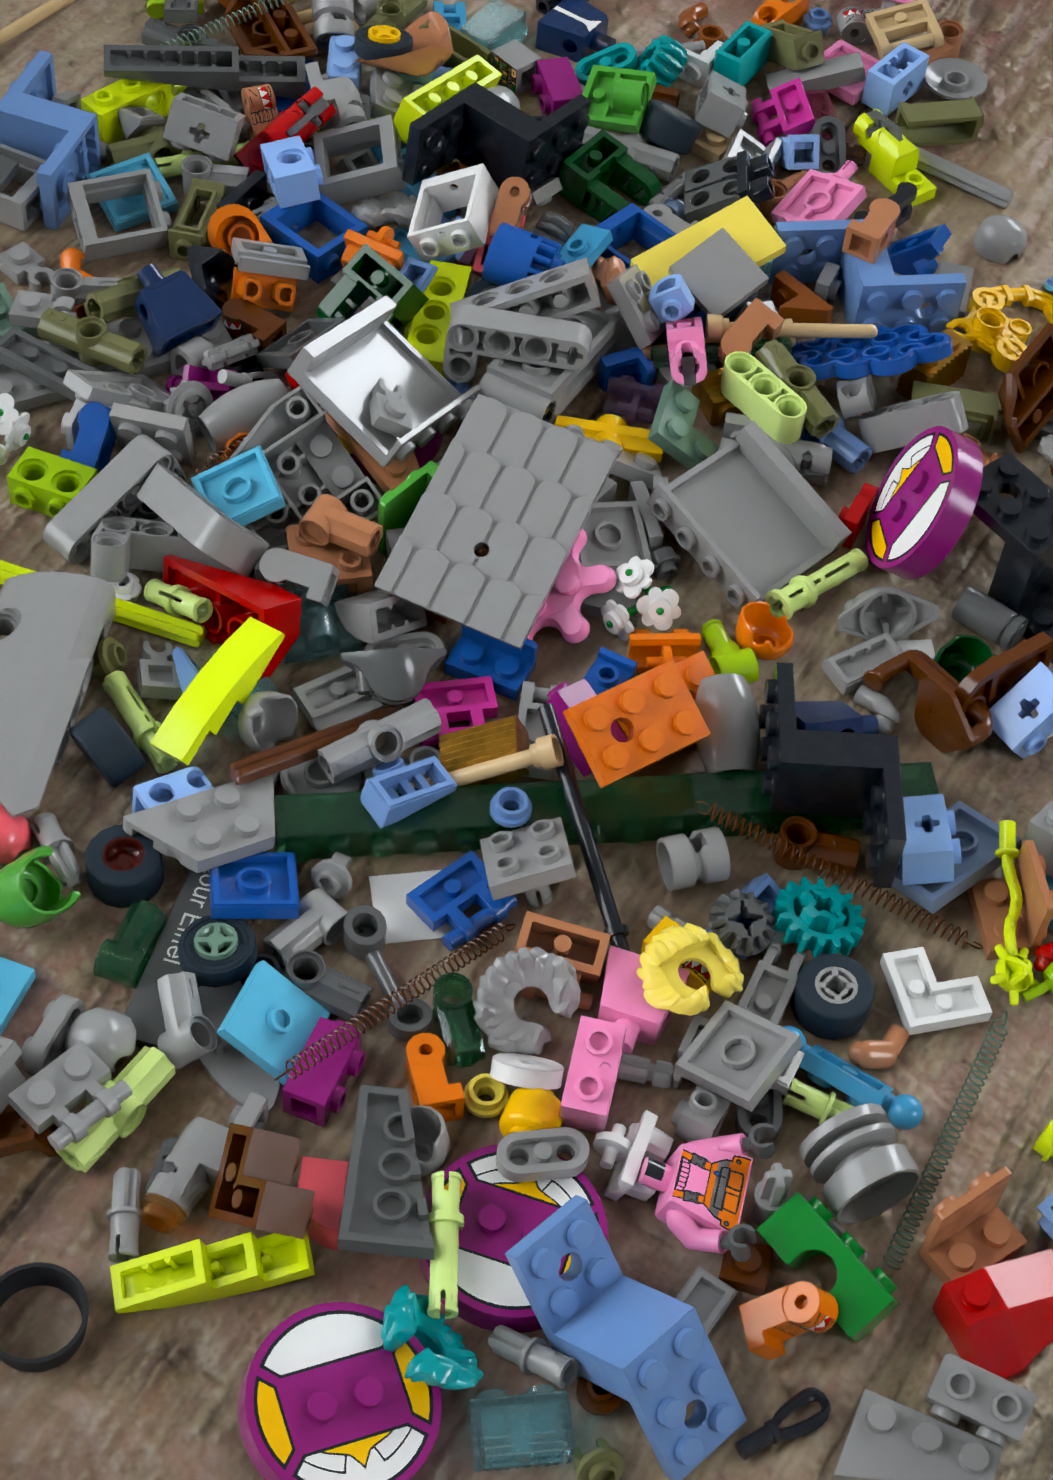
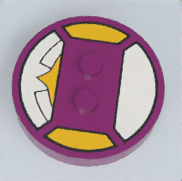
M936 426L916 436L898 455L879 487L869 515L866 547L868 556L875 566L903 579L914 580L931 572L951 552L972 516L982 484L983 458L979 446L973 440L946 427Z
M498 1145L483 1147L460 1157L444 1170V1190H448L449 1171L457 1172L462 1176L459 1212L464 1215V1227L459 1231L458 1317L470 1324L494 1331L498 1325H505L519 1333L541 1330L542 1328L505 1253L575 1195L588 1200L606 1240H608L606 1213L597 1191L582 1172L570 1178L513 1182L504 1178L497 1169L496 1152ZM557 1155L559 1159H561V1160H563V1161H567L566 1159H564V1158H562L561 1156ZM520 1157L511 1160L516 1165L527 1163ZM432 1186L426 1196L428 1213L432 1212ZM570 1253L561 1259L559 1276L564 1274L570 1266ZM420 1259L422 1271L429 1284L430 1259ZM441 1299V1302L445 1305V1299Z
M349 1302L314 1305L282 1321L265 1338L250 1361L242 1380L238 1399V1419L241 1437L246 1451L260 1475L265 1480H410L424 1464L434 1446L442 1413L440 1387L430 1386L424 1382H412L410 1378L406 1379L404 1377L408 1363L415 1355L424 1350L419 1340L413 1335L403 1346L394 1352L384 1350V1341L381 1338L384 1312L366 1305Z

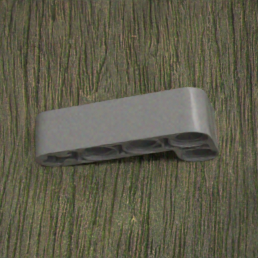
M463 304L453 310L445 341L443 372L453 382L465 383L470 381L474 377L479 355L566 370H578L583 368L588 362L592 333L587 326L579 322ZM461 327H467V328H469L470 330H465V329H462ZM497 333H503V334H505V335H507V336H501V335H498ZM533 339H540L543 342H538Z
M141 434L119 452L47 524L43 532V539L70 563L79 564L91 555V537L104 518L112 516L129 517L143 503L136 494L157 463L171 470L187 482L186 476L178 461L170 452L148 435Z
M159 463L156 464L136 494L142 502L196 548L243 576L249 577L270 545L248 528L232 520L185 480Z
M112 516L104 518L91 537L90 576L107 582L123 580L130 568L163 573L164 556L169 554L236 574L239 573L203 553L167 522Z

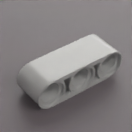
M960 391L944 392L876 408L872 413L856 417L862 440L873 449L872 453L905 447L920 433L932 427L943 426L957 433H962L969 428Z

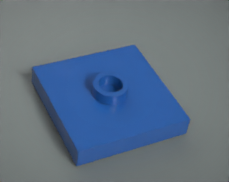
M261 852L209 869L211 919H299L300 906L295 853Z

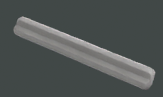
M916 146L919 149L917 169L1001 208H1007L1011 203L1014 195L1011 189Z

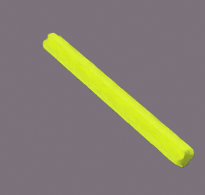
M0 560V584L4 585L5 580L8 578L37 572ZM116 597V614L113 621L195 648L201 646L205 638V627L203 625Z

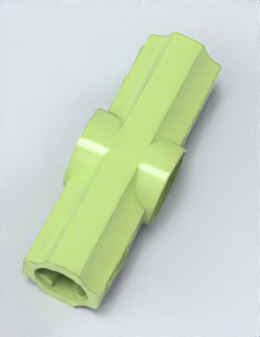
M144 1046L113 1081L110 1079L102 1086L110 1089L120 1080H124L129 1085L132 1095L120 1104L121 1109L110 1118L104 1116L87 1129L88 1135L77 1144L71 1142L62 1150L56 1151V1153L77 1172L83 1171L86 1173L118 1137L126 1138L136 1130L145 1116L147 1105L176 1074L175 1066L163 1052L154 1046L152 1048ZM88 1099L85 1107L91 1103Z

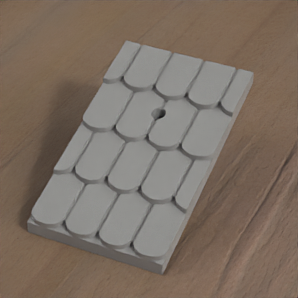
M478 394L455 438L452 439L425 493L421 496L402 535L399 536L374 587L521 650L619 456V452L608 448L602 443L572 433L566 428L541 420L530 413L505 405L496 399ZM481 548L489 549V553L484 557L476 555L477 551Z

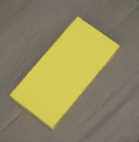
M745 196L630 259V267L637 264L640 271L646 272L653 287L659 280L670 275L668 271L671 265L721 228L728 232L758 267L786 252V245L751 199Z

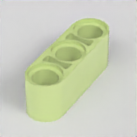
M738 351L726 356L720 384L721 393L775 441L783 444L797 442L802 434L807 411L805 401L749 353Z

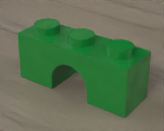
M796 1192L756 1230L781 1259L794 1270H797L808 1259L817 1255H826L833 1259L837 1268V1280L829 1293L835 1297L838 1303L836 1322L851 1339L859 1343L900 1305L892 1295L898 1287L879 1266L871 1271L860 1257L866 1251L847 1230L840 1236L828 1222L834 1215L816 1195L808 1200L801 1193Z

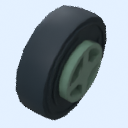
M211 915L192 922L182 932L177 946L181 969L186 972L195 973L197 984L214 988L229 986L244 979L253 969L258 955L255 934L245 921L241 919H211Z

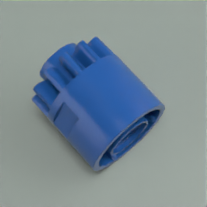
M503 222L498 227L489 246L483 266L482 279L494 285L502 286L565 265L566 261L561 259L560 254L563 246L561 243Z

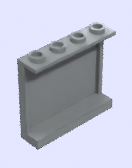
M387 295L304 346L287 370V373L383 468L396 459L400 463L403 462L416 449V445L420 448L424 447L435 436L436 430L440 434L446 431L456 420V416L460 420L464 418L473 403L472 399L481 389L478 385H475L464 394L459 393L387 321L397 306ZM379 378L384 379L385 386L390 391H393L397 384L403 388L404 394L400 400L410 407L412 431L402 438L376 429L371 425L369 401L373 397L371 390Z
M754 421L743 427L733 442L669 484L665 485L662 481L658 483L646 502L654 516L668 527L676 537L678 544L693 556L699 563L703 573L717 584L725 594L727 601L739 611L749 602L765 601L767 592L773 589L780 590L789 585L790 580L795 576L804 575L838 551L851 534V531Z

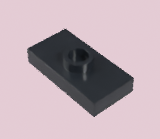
M260 170L254 171L216 205L217 209L228 204H239L249 208L251 211L261 207L264 204V200L268 199L267 173Z

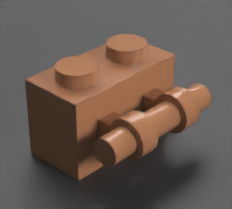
M526 911L515 952H518V948L521 947L527 948L529 951L533 947H539L547 953L562 956L568 959L575 967L578 985L579 982L596 986L611 934ZM526 987L520 990L522 992L521 996L533 1000L534 996L548 999L546 994L537 987ZM580 991L578 1008L590 1011L594 994Z

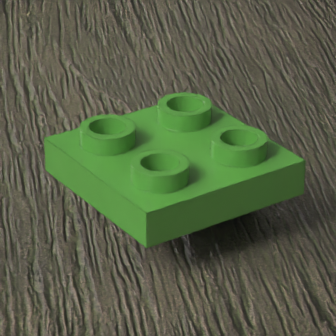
M593 65L582 94L591 100L588 126L597 129L638 134L648 102L651 100L657 83L655 72Z

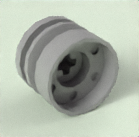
M878 1104L858 1105L840 1112L813 1130L801 1143L799 1154L806 1166L811 1168L810 1173L816 1183L825 1184L822 1194L840 1224H855L882 1214L909 1196L919 1185L922 1178L919 1168L905 1145L896 1144L898 1134L893 1125L888 1123L889 1119L881 1105Z

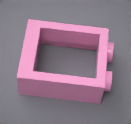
M581 1015L560 1105V1118L563 1120L562 1126L593 1133L605 1131L623 1052L627 1025Z

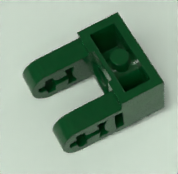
M603 129L563 161L558 175L563 189L558 193L600 223L629 205L624 198L608 187L609 184L640 205H648L649 200L661 191V184L651 171L627 155L628 147Z
M365 243L342 269L345 275L319 304L316 318H345L347 320L369 296L378 301L387 295L397 305L387 321L400 333L429 299L414 283Z

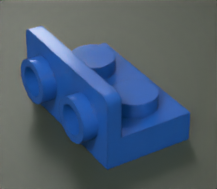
M462 625L461 637L445 662L444 673L459 679L491 676L495 693L516 701L522 692L523 681L529 680L536 667L538 644L527 638L522 649L519 650Z

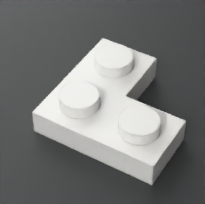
M924 947L882 954L880 965L904 1029L907 1030L909 1035L990 1020L992 1010L978 976L937 983Z

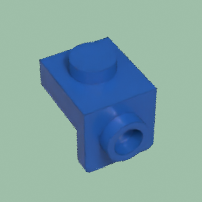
M639 347L600 357L597 384L602 392L636 384L643 396L651 394L653 380L656 378L655 366L651 359L646 358Z

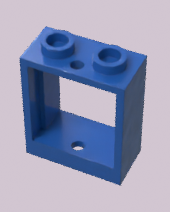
M319 192V200L282 209L277 205L260 216V222L272 243L301 247L308 261L307 265L310 266L308 277L317 284L331 275H335L343 268L341 258L346 249L343 236L347 230L350 229L364 236L368 233L367 224L321 192ZM315 221L338 236L319 249L296 234Z
M631 203L595 226L610 230L613 241L600 256L604 259L616 256L623 261L626 269L630 267V259L618 252L619 248L635 240L649 250L677 234L634 203Z

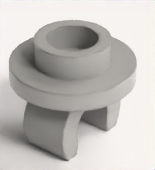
M335 852L331 859L319 861L311 871V880L314 887L322 889L332 899H340L346 896L352 887V878L347 870V867L352 862V858Z

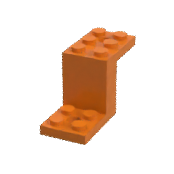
M703 650L675 663L674 659L665 662L563 712L600 788L663 760L711 734L695 703L700 680L716 675ZM613 721L617 723L627 737L626 742H619L612 736L611 724Z

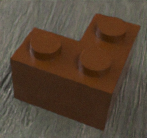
M230 1123L208 1217L257 1230L304 1239L306 1228L313 1215L312 1203L315 1191L291 1186L293 1173L299 1164L301 1138Z

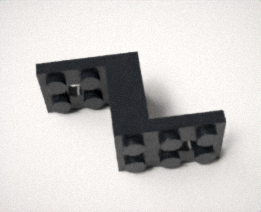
M475 82L410 123L402 180L414 186L424 178L430 177L444 165L450 164L456 158L469 167L483 163L493 181L499 186L507 178L520 177L528 183L530 189H535L540 182L551 175L557 174L561 169L563 161L584 145L582 141L590 120L588 113L591 100L580 94L541 121H538Z
M1008 452L983 467L981 489L973 514L1005 541L988 595L1015 611L1018 616L1022 615L1028 619V624L1022 637L1028 640L1041 632H1045L1053 639V489ZM1001 493L1010 494V495H1012L1014 498H1011V497L1003 498V497H1001L999 494H1001ZM1052 649V654H1051V659H1050V662H1051L1052 664H1053V649Z
M777 662L773 679H766L764 700L766 704H761L759 709L760 729H766V737L761 738L760 761L767 762V770H763L761 792L762 795H768L769 812L863 817L864 835H870V844L867 845L865 857L866 869L873 871L874 887L891 888L907 840L898 735L797 729L793 663Z

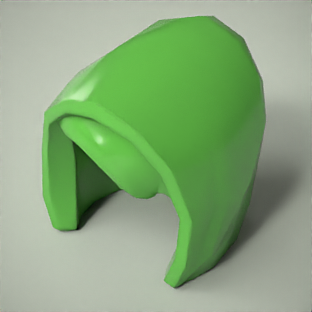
M45 845L24 853L17 860L0 870L1 922L15 928H34L53 920L72 908L81 896L79 891H72L66 898L60 894L62 882L49 868L38 861V859L52 856V847Z

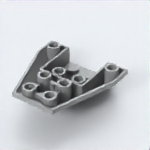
M301 385L268 408L228 459L230 460L259 445L266 455L287 506L244 527L270 544L268 548L274 547L288 550L286 527L298 525L321 494H328L338 498L345 505L347 511L370 521L378 517V504L382 496L369 477H365L327 423L323 411Z

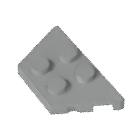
M273 774L242 786L236 785L235 782H230L123 816V829L131 836L139 832L153 840V848L166 856L178 859L181 865L195 873L273 849L275 843Z

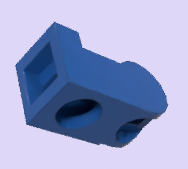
M96 402L88 403L82 407L78 414L80 428L73 450L62 449L60 457L95 468L98 474L109 463L116 440L109 417L111 408Z

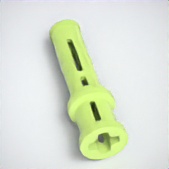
M854 548L849 553L825 565L809 576L797 575L790 580L789 585L767 592L765 602L770 604L771 614L775 617L786 615L787 620H789L795 611L801 608L808 609L815 605L819 595L841 584L855 574L864 571L868 567L867 557L862 550Z

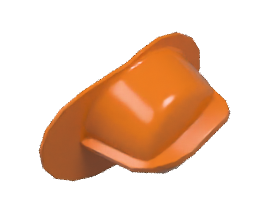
M228 204L217 209L211 216L207 227L208 240L211 247L223 249L231 256L233 237L272 243L257 216L249 208L239 204Z

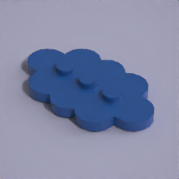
M908 324L894 328L876 326L878 334L872 339L816 338L814 341L797 342L794 347L786 349L798 364L805 365L814 371L816 380H824L835 376L842 379H857L871 374L877 376L898 375L913 369L917 364L936 362L949 357L953 353L952 337L945 333H929L928 329L923 325Z

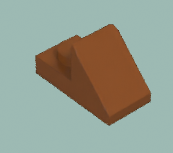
M785 270L774 275L770 301L779 309L778 314L783 319L791 318L793 323H831L834 307Z

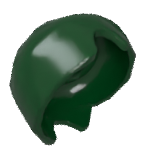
M960 634L954 636L947 644L941 647L933 660L961 683L972 670L995 654L990 645L977 636Z

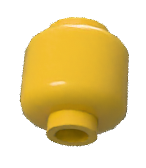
M523 1087L515 1089L510 1095L499 1120V1130L502 1136L505 1137L510 1133L561 1128L563 1120L560 1118L561 1102L551 1090Z

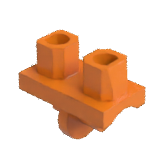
M383 226L378 233L369 230L366 236L348 229L343 236L346 244V249L341 258L343 268L365 243L398 271L403 267L404 254L400 251L401 243L394 240L393 228Z
M234 267L230 299L242 298L261 308L293 312L298 279L238 271L237 267Z
M635 629L633 634H629L627 658L637 662L636 673H644L672 659L677 663L698 653L701 646L700 633H690L688 629H673L670 633H652L649 629Z

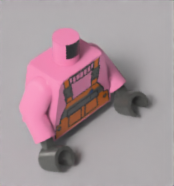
M759 1123L752 1127L749 1137H746L743 1133L681 1144L669 1157L667 1163L648 1156L644 1159L639 1170L637 1182L660 1191L655 1216L658 1220L667 1224L669 1230L686 1249L724 1254L727 1250H730L732 1257L739 1262H746L752 1256L750 1246L740 1244L744 1242L757 1243L753 1227L748 1224H740L753 1158L747 1155L748 1151H753L759 1158H771L776 1151L774 1143L761 1144L759 1141L764 1138H774L776 1136L775 1130L768 1123Z

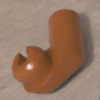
M700 2L680 13L678 26L680 30L683 29L685 36L691 37L699 31L700 25L697 21L707 17L709 14L706 4Z

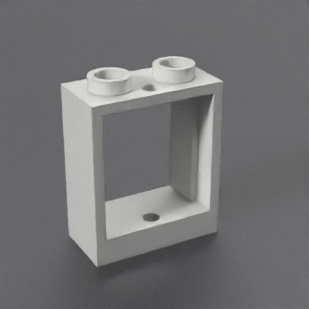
M483 163L422 180L407 238L423 262L485 246L498 187ZM468 206L465 218L441 224L444 212Z

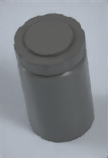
M972 585L961 595L951 614L954 620L991 643L1000 645V648L1004 651L1016 646L1028 624V619L1022 615L1018 616L1015 611Z

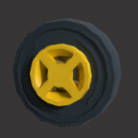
M369 25L360 28L355 35V53L365 61L399 56L412 52L413 37L410 33L394 26Z

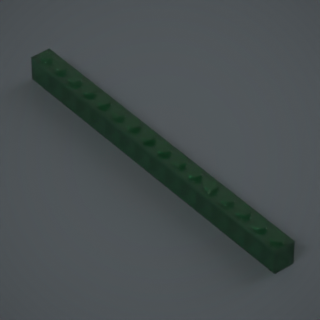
M931 762L900 763L903 797L939 794ZM763 770L625 777L603 788H600L596 779L577 780L597 845L619 842L636 844L642 841H656L661 837L680 833L690 838L693 831L714 826L721 830L724 837L739 836L743 821L735 832H732L736 817L729 827L725 829L728 815L718 825L721 811L711 821L714 807L708 815H704L696 810L694 806L696 801L708 803V805L701 802L696 804V807L704 813H707L714 803L717 804L715 814L721 807H724L722 818L731 810L729 822L735 814H738L736 825L745 817L743 829L752 821L750 833L756 825H759L758 835L765 828L767 829L766 834L771 832L779 834L783 821L792 816L807 818L815 824L817 830L829 831L831 833L863 829V817L769 812L768 795H762L761 792ZM560 781L457 786L456 791L383 828L378 826L361 803L360 796L362 791L274 796L277 852L295 853L296 862H303L308 859L332 858L335 852L349 857L376 856L380 858L398 854L430 855L435 852L454 851L468 853L471 850L474 852L481 850L480 839L490 837L496 832L512 831L529 826L538 820H550L557 817L562 819L568 845H579ZM505 787H516L523 790L531 801V817L525 824L519 827L509 828L501 826L490 815L491 799L498 791ZM396 789V793L399 795V797H401L402 795ZM750 825L741 836H747ZM756 828V830L753 832V834L751 835V837H755L756 832H757V828Z

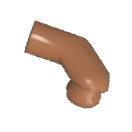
M891 1025L882 1040L853 1042L848 1049L849 1060L852 1064L860 1065L865 1069H887L896 1061L909 1038V1034L903 1027Z

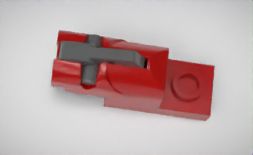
M314 86L288 109L277 115L233 156L242 167H249L251 174L256 170L265 172L260 144L300 135L302 142H305L337 113L332 103L328 104L322 97L324 94Z

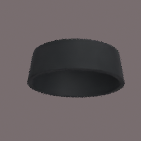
M35 1262L20 1265L0 1276V1308L6 1300L20 1290L32 1286H51L66 1292L73 1298L79 1307L82 1323L74 1338L61 1350L49 1356L24 1359L9 1355L0 1349V1360L8 1366L24 1372L51 1370L69 1360L82 1344L89 1315L87 1293L82 1283L73 1273L55 1264Z

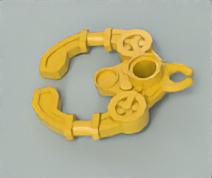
M1008 285L992 288L979 287L972 292L968 301V316L966 318L953 319L945 326L946 329L950 328L951 330L955 327L962 328L966 332L965 334L953 331L972 343L971 350L981 354L990 353L992 364L998 370L1006 373L1027 348L1024 343L1027 342L1032 327L1023 319L1007 318L1002 313L1003 308L1011 306L1013 301H1021L1023 306H1031L1042 310L1047 321L1053 324V295L1031 288L1029 285H1021L1020 288H1009Z

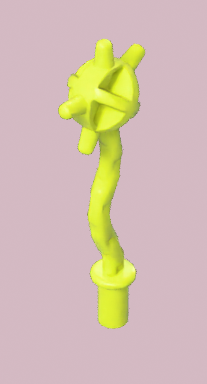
M1003 820L999 822V848L995 851V855L1002 859V868L1011 901L1009 913L1005 918L1004 924L1005 948L1001 944L996 945L994 948L999 960L995 966L996 974L990 977V982L1009 992L1010 1005L1017 1006L1019 1003V993L1026 991L1029 987L1032 988L1040 984V982L1033 977L1032 963L1027 959L1029 949L1022 947L1018 953L1016 926L1021 915L1023 897L1014 866V858L1020 855V851L1016 849V822Z

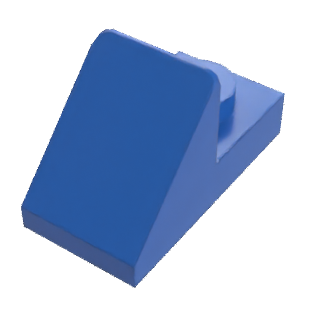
M946 224L938 225L893 242L887 249L893 271L900 275L934 274L938 268L935 258L944 251L943 246L952 235Z

